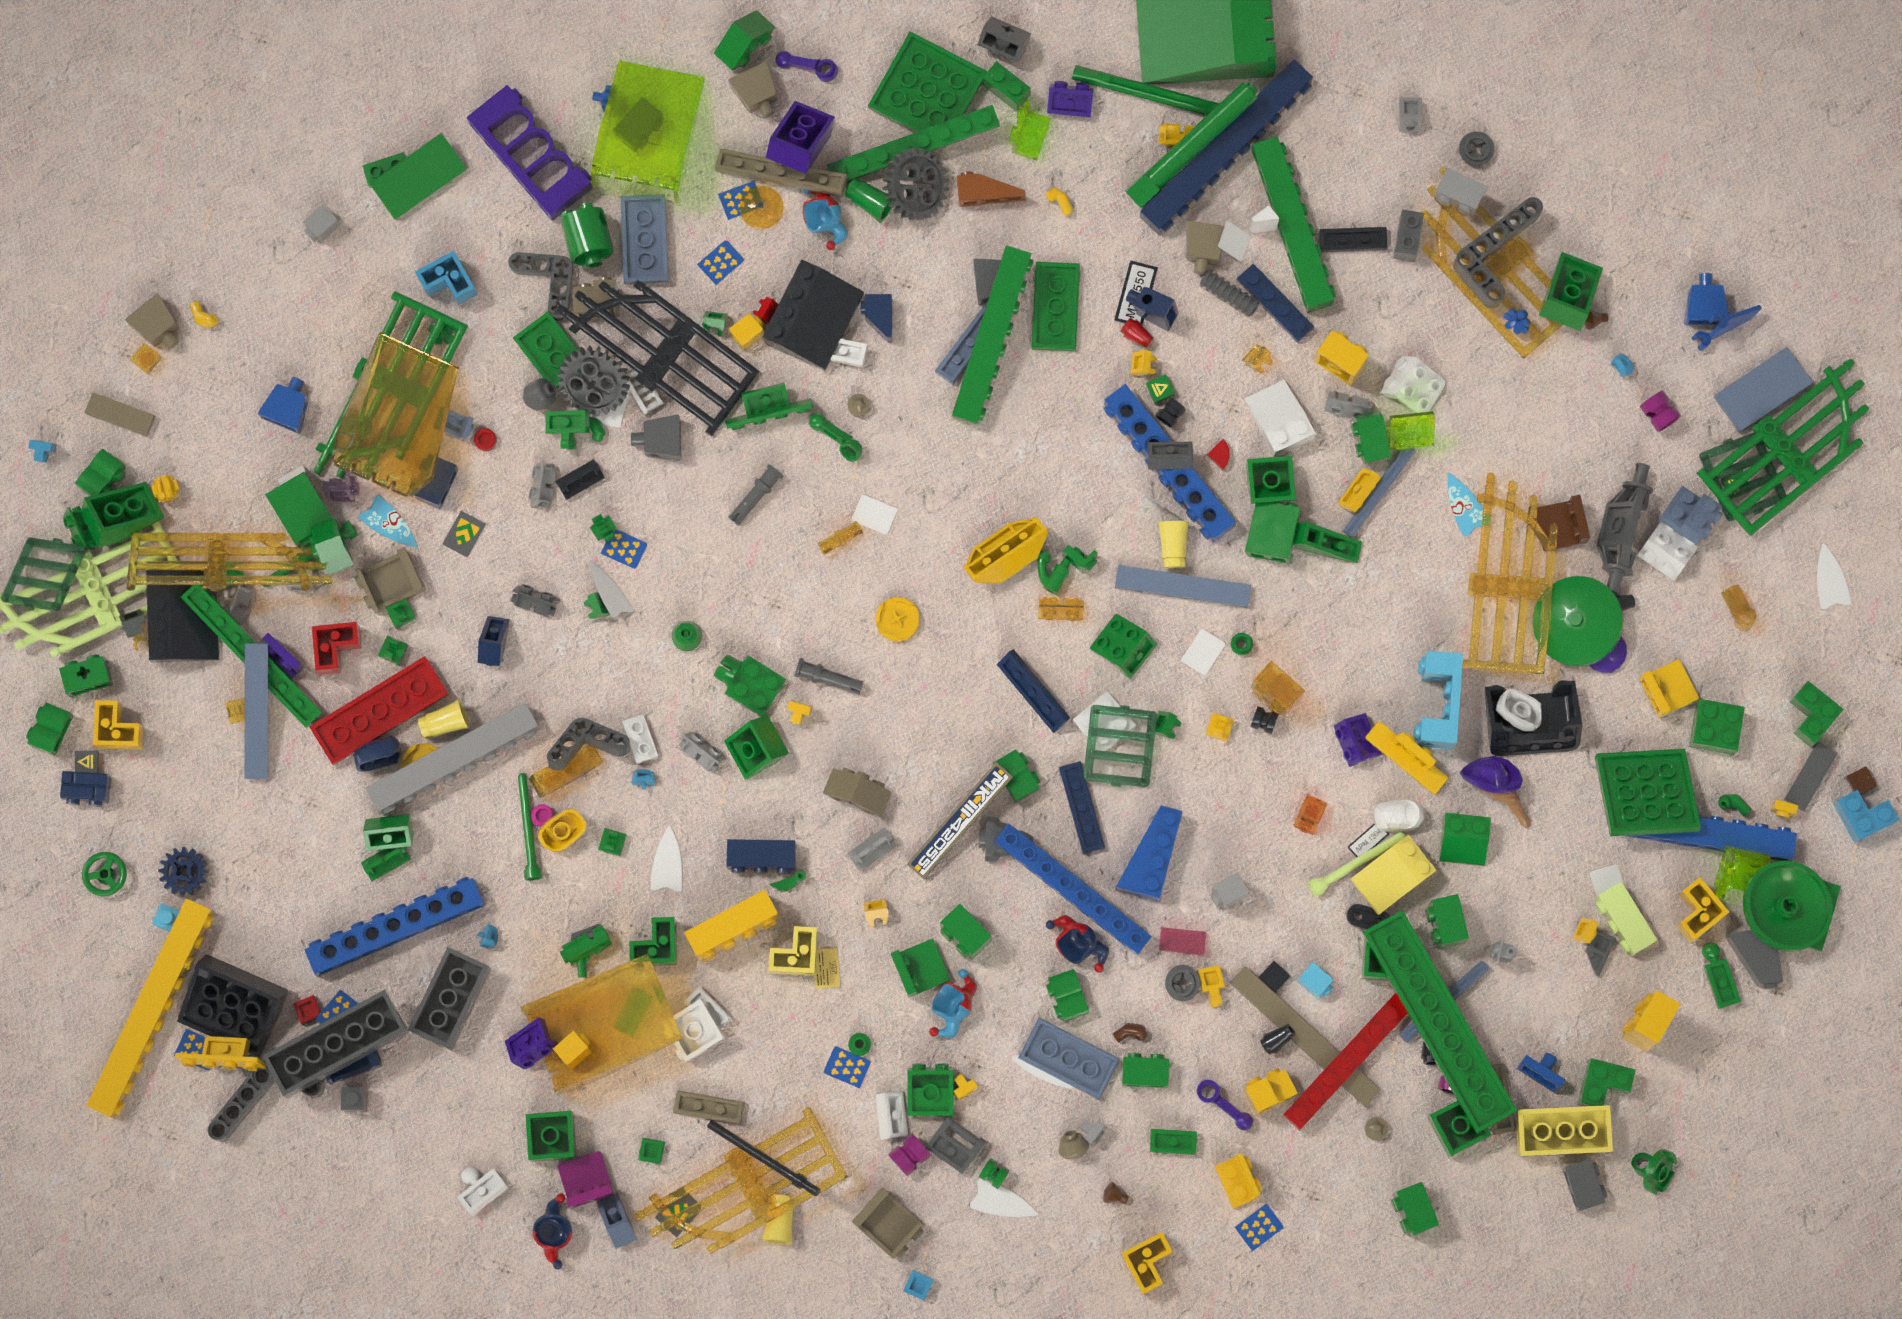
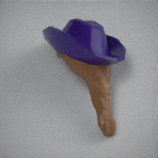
M1497 756L1479 758L1467 764L1460 771V775L1465 781L1495 800L1505 802L1522 826L1525 828L1531 826L1530 818L1524 812L1523 806L1520 803V797L1516 791L1521 788L1523 779L1519 769L1509 760Z

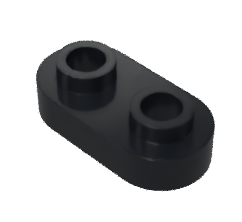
M1362 904L1352 905L1346 913L1347 922L1351 926L1363 930L1376 925V919L1385 920L1390 917L1385 911L1378 915L1372 907ZM1358 912L1362 918L1355 920L1353 914Z

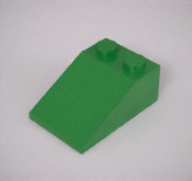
M1561 252L1539 316L1581 331L1589 315L1603 267Z
M147 482L84 497L81 515L98 548L119 543L164 518Z

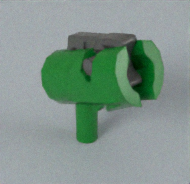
M596 924L572 933L571 941L562 945L563 950L560 951V954L566 964L569 962L571 965L577 963L578 978H586V962L590 960V956L595 953L598 955L605 948L612 945V942L603 925Z

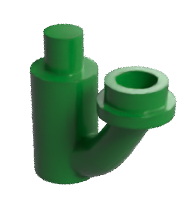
M1041 550L1038 556V576L1045 590L1057 595L1070 572L1068 567L1071 561L1063 558L1060 565L1056 564L1050 576H1048L1046 563L1049 564L1051 562L1050 558L1052 556Z

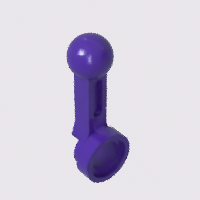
M787 51L779 52L775 58L776 64L780 68L795 67L814 71L823 82L832 81L838 74L836 64L830 59L813 60L792 56ZM823 66H831L829 72L821 73V68Z
M1204 1080L1198 1085L1197 1095L1202 1102L1217 1105L1235 1120L1238 1129L1246 1131L1252 1127V1116L1246 1112L1241 1113L1222 1098L1216 1082ZM1206 1086L1213 1087L1215 1089L1214 1096L1205 1098L1202 1095L1203 1088Z

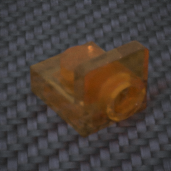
M1307 794L1293 826L1302 832L1314 835L1328 803Z

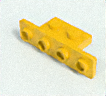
M1378 721L1366 735L1365 739L1432 794H1436L1448 779L1443 772L1434 766L1437 760L1433 758V753L1425 747L1421 748L1415 743L1416 739L1410 734L1401 732L1396 735L1381 721Z
M205 1036L202 1054L175 1053V1058L181 1062L182 1066L191 1068L195 1067V1065H202L210 1069H215L216 1066H223V1068L229 1070L243 1067L249 1071H257V1068H266V1063L261 1059L247 1057L250 1040L247 1038Z

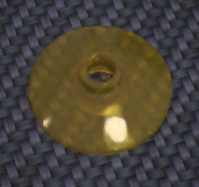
M756 186L746 191L742 196L739 205L740 215L743 221L750 227L768 229L776 225L781 219L783 201L774 189L766 186ZM763 202L766 206L763 209H759L757 204Z

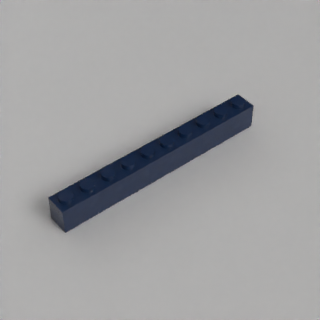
M1293 59L1257 95L1258 99L1200 151L1140 211V218L1158 235L1162 231L1166 233L1174 225L1173 220L1178 215L1182 217L1190 209L1188 205L1193 200L1199 201L1205 194L1204 190L1209 185L1211 187L1214 186L1220 179L1219 175L1224 170L1229 171L1236 163L1235 159L1239 155L1244 156L1250 150V144L1255 139L1259 141L1266 134L1267 131L1265 129L1270 124L1274 126L1281 119L1282 116L1280 114L1285 109L1289 111L1297 103L1296 98L1300 94L1305 95L1312 88L1313 76Z

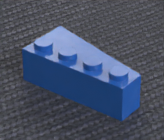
M1162 805L1159 807L1115 890L1159 902L1183 811Z

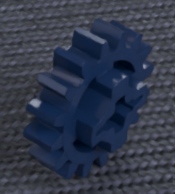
M182 847L181 852L174 848L173 855L166 853L167 861H160L164 868L158 869V872L164 874V876L159 878V880L167 882L164 888L168 890L172 887L171 893L174 895L178 891L182 897L185 896L186 891L190 895H194L193 889L201 890L200 882H207L203 875L209 874V871L203 869V867H206L208 864L206 861H201L203 858L202 854L195 856L196 850L193 848L189 853L186 847ZM181 857H188V858H190V859H187L186 861H179V860H178V858H181ZM172 865V866H173V870H172V874H171L170 877H169V869H170V866ZM178 865L186 869L187 875L190 878L181 874ZM198 867V874H197V877L195 878V877H194L195 869ZM181 882L189 883L187 886H177Z

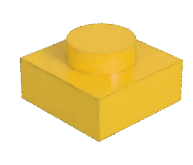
M1776 799L1772 804L1771 811L1775 812L1777 817L1789 819V817H1794L1797 814L1799 805Z
M1581 918L1572 939L1580 943L1590 944L1597 934L1599 923L1593 919Z

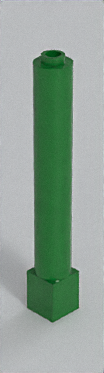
M1242 82L1149 170L1134 181L1125 192L1140 208L1144 206L1172 177L1258 99L1255 95L1258 91L1251 83L1246 85Z

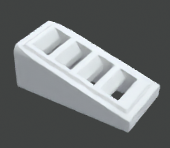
M635 370L625 374L630 379L638 375ZM629 379L627 384L630 385V388L628 390L644 415L664 404L656 390L640 399L638 395L648 389L643 387L636 391L634 387L640 383L635 381L631 384ZM654 397L656 401L645 407L643 403Z

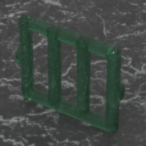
M1753 432L1735 440L1732 438L1722 442V445L1701 452L1699 458L1707 473L1713 469L1710 458L1739 448L1756 433ZM1763 441L1755 445L1759 453L1758 455L1732 464L1713 479L1721 489L1723 488L1719 481L1720 478L1751 467L1768 453ZM1772 461L1765 466L1767 475L1744 483L1728 497H1735L1766 484L1777 475ZM1782 483L1774 488L1777 495L1756 502L1743 515L1747 516L1753 513L1755 516L1762 513L1763 509L1771 507L1787 495ZM1718 499L1719 504L1722 505V511L1726 520L1729 522L1736 520Z
M29 537L2 593V602L22 605L25 609L33 611L35 608L59 611L84 558L86 548L81 545L64 543L62 539L53 538L51 541ZM33 547L75 554L71 564L29 557ZM25 565L67 572L62 583L21 576ZM17 584L58 591L54 602L12 595Z
M1092 705L1083 773L1084 780L1110 783L1111 786L1121 787V785L1148 787L1151 776L1157 713L1149 710L1131 709L1130 706L1120 705V707ZM1099 714L1148 719L1147 731L1143 733L1098 728ZM1105 737L1145 742L1144 755L1095 750L1096 738ZM1094 759L1143 764L1142 776L1138 778L1093 773Z

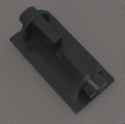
M592 459L555 482L565 499L568 500L605 477L597 462Z

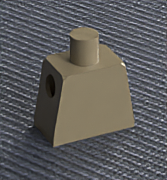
M766 61L728 79L730 88L749 113L759 109L764 119L775 113L771 103L777 100V94Z
M1187 221L1186 259L1187 261L1195 262V274L1205 275L1208 270V264H1218L1223 251L1218 247V243L1225 226Z
M158 293L125 319L133 330L154 347L163 342L168 349H172L179 342L173 334L179 327Z

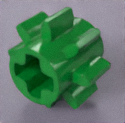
M599 514L592 519L594 524L590 526V529L598 541L604 539L605 542H608L615 537L613 532L617 528L609 515L603 518Z

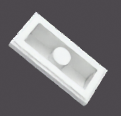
M1267 206L1252 217L1249 231L1251 233L1277 230L1279 217L1270 206Z
M903 1091L877 1094L876 1106L881 1140L908 1137Z

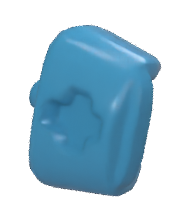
M1623 353L1616 355L1611 361V365L1616 367L1620 377L1629 376L1634 371L1632 362Z
M639 769L633 772L632 785H642L643 790L646 789V785H655L656 779L653 771Z
M487 925L484 927L483 933L478 932L477 936L482 937L480 947L493 949L498 941V930L496 927Z

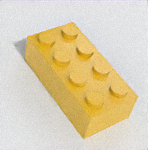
M763 890L684 933L699 962L703 959L705 962H708L717 956L716 953L722 949L725 952L737 946V941L743 938L747 941L757 935L756 931L762 928L768 930L777 925L776 921L780 918L766 890Z
M1658 990L1652 994L1648 993L1635 1005L1633 1012L1636 1014L1624 1024L1621 1030L1624 1032L1622 1039L1647 1052L1659 1044L1681 1003Z

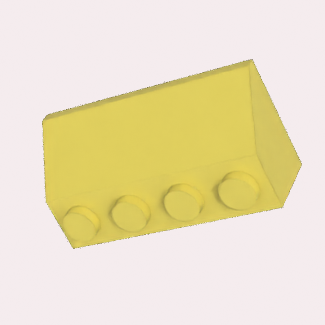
M1610 1105L1517 1110V1156L1613 1152Z

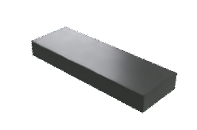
M1817 742L1784 801L1799 805L1798 809L1804 812L1838 753Z

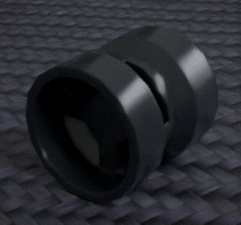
M1168 397L1164 402V409H1159L1155 416L1166 426L1174 428L1177 424L1176 418L1182 416L1186 409L1181 403Z
M1257 706L1250 727L1254 729L1261 727L1266 733L1272 735L1279 713L1273 711L1265 712L1264 708Z

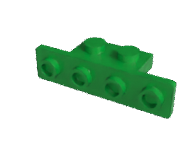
M783 382L741 393L746 414L726 419L725 423L727 429L738 430L744 428L745 424L753 423L758 425L765 423L766 419L785 418L788 416V413H806L810 410L809 408L814 406L811 398L789 403L785 383Z

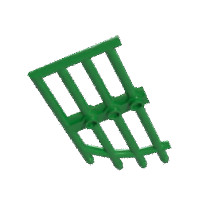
M394 291L391 299L397 301L369 359L362 357L355 368L352 377L358 381L341 416L352 413L366 384L378 389L365 415L368 416V421L373 420L386 393L398 398L374 447L359 449L364 438L355 437L348 450L335 447L341 435L338 433L337 422L327 444L319 442L316 447V451L322 452L313 473L320 475L331 455L344 457L336 475L341 479L346 475L347 469L355 458L369 457L362 472L366 476L371 474L380 454L399 446L395 453V459L401 461L468 325ZM404 306L410 307L417 312L389 368L387 369L376 364ZM424 315H427L437 321L409 377L406 378L396 372ZM444 324L457 330L427 388L416 381ZM405 403L417 407L418 409L407 431L387 441Z
M1853 359L1846 360L1843 365H1840L1835 370L1829 365L1823 370L1826 377L1775 419L1770 415L1763 418L1752 428L1756 434L1708 473L1704 468L1696 473L1749 536H1752L1863 444L1860 438L1854 440L1851 445H1848L1851 425L1859 420L1861 416H1864L1868 412L1869 407L1866 404L1862 405L1850 415L1848 399L1864 386V382L1860 379L1853 383V386L1844 390L1839 380V377L1847 372L1846 370L1853 367L1855 364ZM1832 384L1837 397L1787 436L1780 428V425ZM1840 406L1842 422L1802 453L1794 443ZM1840 435L1837 455L1820 469L1816 470L1809 459ZM1760 441H1763L1771 451L1724 489H1721L1713 479ZM1777 457L1785 468L1736 507L1728 496ZM1792 475L1800 485L1751 524L1743 513L1788 476Z

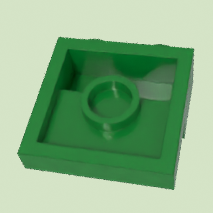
M915 1063L912 1064V1068H908L907 1116H953L954 1068H949V1064L945 1063L935 1064V1068H926V1064Z

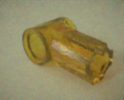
M1739 584L1721 592V596L1734 619L1735 627L1740 631L1750 630L1756 621V612L1750 607ZM1747 615L1750 617L1751 622L1743 623L1739 616Z

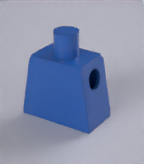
M1712 273L1699 274V285H1692L1688 292L1684 325H1719L1716 321L1710 323L1709 319L1715 313L1729 315L1724 286L1713 285Z
M292 377L288 387L277 384L258 412L260 418L300 434L309 401L305 394L300 393L305 382L299 378Z

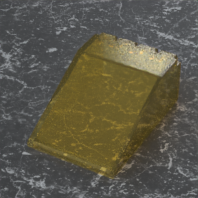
M380 332L377 335L338 428L331 456L334 459V466L348 472L353 467L352 474L366 480H370L371 476H373V483L389 489L392 484L391 490L404 497H407L408 494L413 497L430 483L434 477L459 367Z
M648 954L520 1007L527 1017L529 1024L538 1017L544 1019L550 1038L557 1041L558 1044L573 1031L578 1036L582 1033L591 1043L587 1046L591 1053L572 1070L568 1068L554 1050L549 1055L543 1057L549 1073L557 1070L559 1074L551 1077L554 1084L553 1090L558 1096L598 1081L683 1039Z

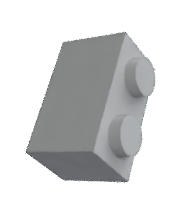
M1447 168L1434 197L1443 205L1449 206L1450 204L1457 207V210L1465 215H1475L1487 186Z
M1236 873L1215 884L1212 889L1211 898L1216 907L1221 906L1222 910H1225L1246 899L1249 891L1239 873Z

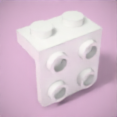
M1402 356L1396 362L1395 369L1390 377L1385 380L1384 387L1380 393L1386 398L1398 399L1419 417H1426L1446 382L1417 357Z
M1660 522L1637 556L1675 581L1701 544L1702 539L1697 544H1694L1663 522Z

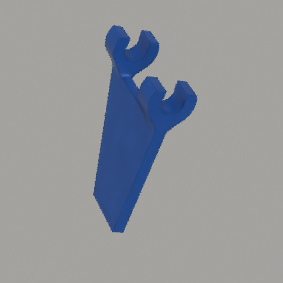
M1757 305L1728 316L1715 313L1710 317L1709 321L1710 323L1716 321L1719 325L1710 334L1704 331L1696 332L1692 340H1701L1702 343L1697 348L1699 351H1703L1710 345L1711 340L1750 321L1762 307Z

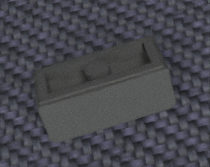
M1192 441L1148 442L1149 470L1193 468Z

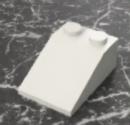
M1285 380L1244 398L1273 457L1282 455L1314 439L1315 431Z

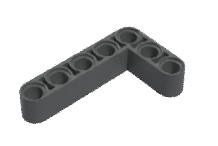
M1536 197L1526 199L1460 250L1453 262L1455 272L1488 308H1496L1500 305L1505 296V288L1483 262L1539 218L1543 210V203ZM1527 207L1534 208L1536 213H1530ZM1510 220H1516L1519 226H1513ZM1493 233L1501 234L1503 239L1495 238ZM1476 246H1483L1486 252H1480ZM1460 259L1468 260L1470 265H1463ZM1474 276H1481L1484 279V282H1478L1477 280H1475ZM1489 292L1496 293L1498 299L1491 298Z
M267 1064L266 1068H257V1071H252L211 1121L208 1126V1135L218 1142L228 1140L275 1082ZM267 1071L269 1075L267 1081L260 1083L258 1080L259 1073ZM322 1080L319 1081L318 1089L313 1093H310L308 1088L302 1090V1092L311 1098L320 1097L325 1090L324 1082ZM247 1089H252L254 1096L251 1100L246 1101L243 1097L244 1092ZM238 1107V1117L231 1119L229 1117L230 1109ZM218 1125H223L225 1128L224 1134L216 1137L214 1133L215 1128Z

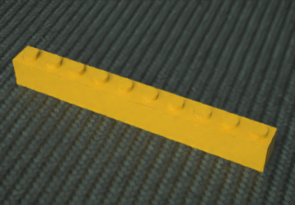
M187 898L185 899L86 1104L87 1107L114 1119L116 1115L119 1116L125 1106L123 1101L127 1094H131L135 1086L133 1080L137 1073H141L145 1065L143 1059L146 1053H150L154 1047L155 1041L153 1038L156 1032H160L164 1026L165 1020L163 1018L166 1011L170 1012L175 1003L173 997L177 990H181L185 982L183 976L186 970H190L194 964L195 958L193 955L196 949L199 950L204 943L205 937L203 935L206 928L210 929L214 922V911Z

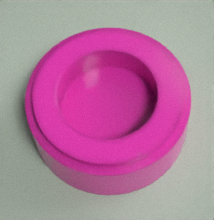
M545 804L537 805L531 813V819L538 827H541L548 819L554 816L553 810Z

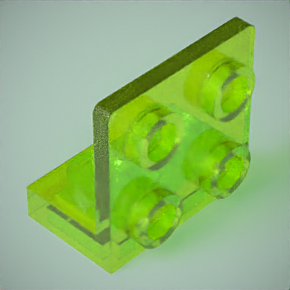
M1026 100L1025 105H1020L1016 117L1018 118L1017 127L1013 126L1011 130L1009 145H1012V153L1037 161L1051 118L1031 112V102Z
M1434 412L1391 415L1389 417V425L1386 426L1390 451L1434 446Z
M1725 845L1714 881V891L1717 898L1724 899L1726 891H1730L1731 888L1745 891L1750 878L1758 870L1768 865L1770 855Z

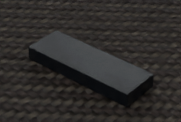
M1386 227L1320 229L1319 231L1321 252L1387 250Z

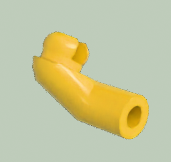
M1057 187L1046 191L1047 200L1049 202L1056 200L1060 205L1063 215L1074 212L1067 194Z

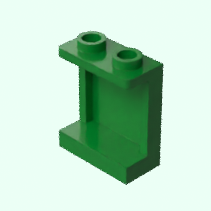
M1276 502L1256 503L1245 547L1247 556L1291 564L1293 559L1291 552L1299 518L1303 514L1301 508L1291 502H1285V505Z

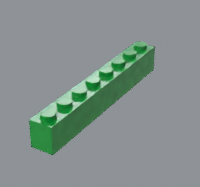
M1278 136L1254 143L1252 145V153L1270 206L1279 217L1277 227L1306 312L1310 313L1332 306L1336 293L1333 285L1328 284L1327 277H1329L1326 265L1321 264L1319 258L1322 257L1319 244L1314 243L1313 236H1315L1312 224L1307 223L1305 217L1308 216L1305 203L1301 204L1299 196L1301 191L1298 183L1293 182L1292 175H1294L1291 163L1286 161L1285 155H1287L1285 144L1284 142L1280 143Z
M1008 245L1005 246L951 417L976 425L978 420L983 421L987 408H984L983 405L985 399L990 400L993 391L990 383L992 378H997L1000 366L996 364L999 356H1004L1007 347L1003 342L1006 335L1010 336L1014 325L1010 320L1012 314L1017 315L1020 306L1017 298L1019 293H1024L1027 281L1023 279L1026 271H1031L1034 262L1033 259H1030L1032 253Z

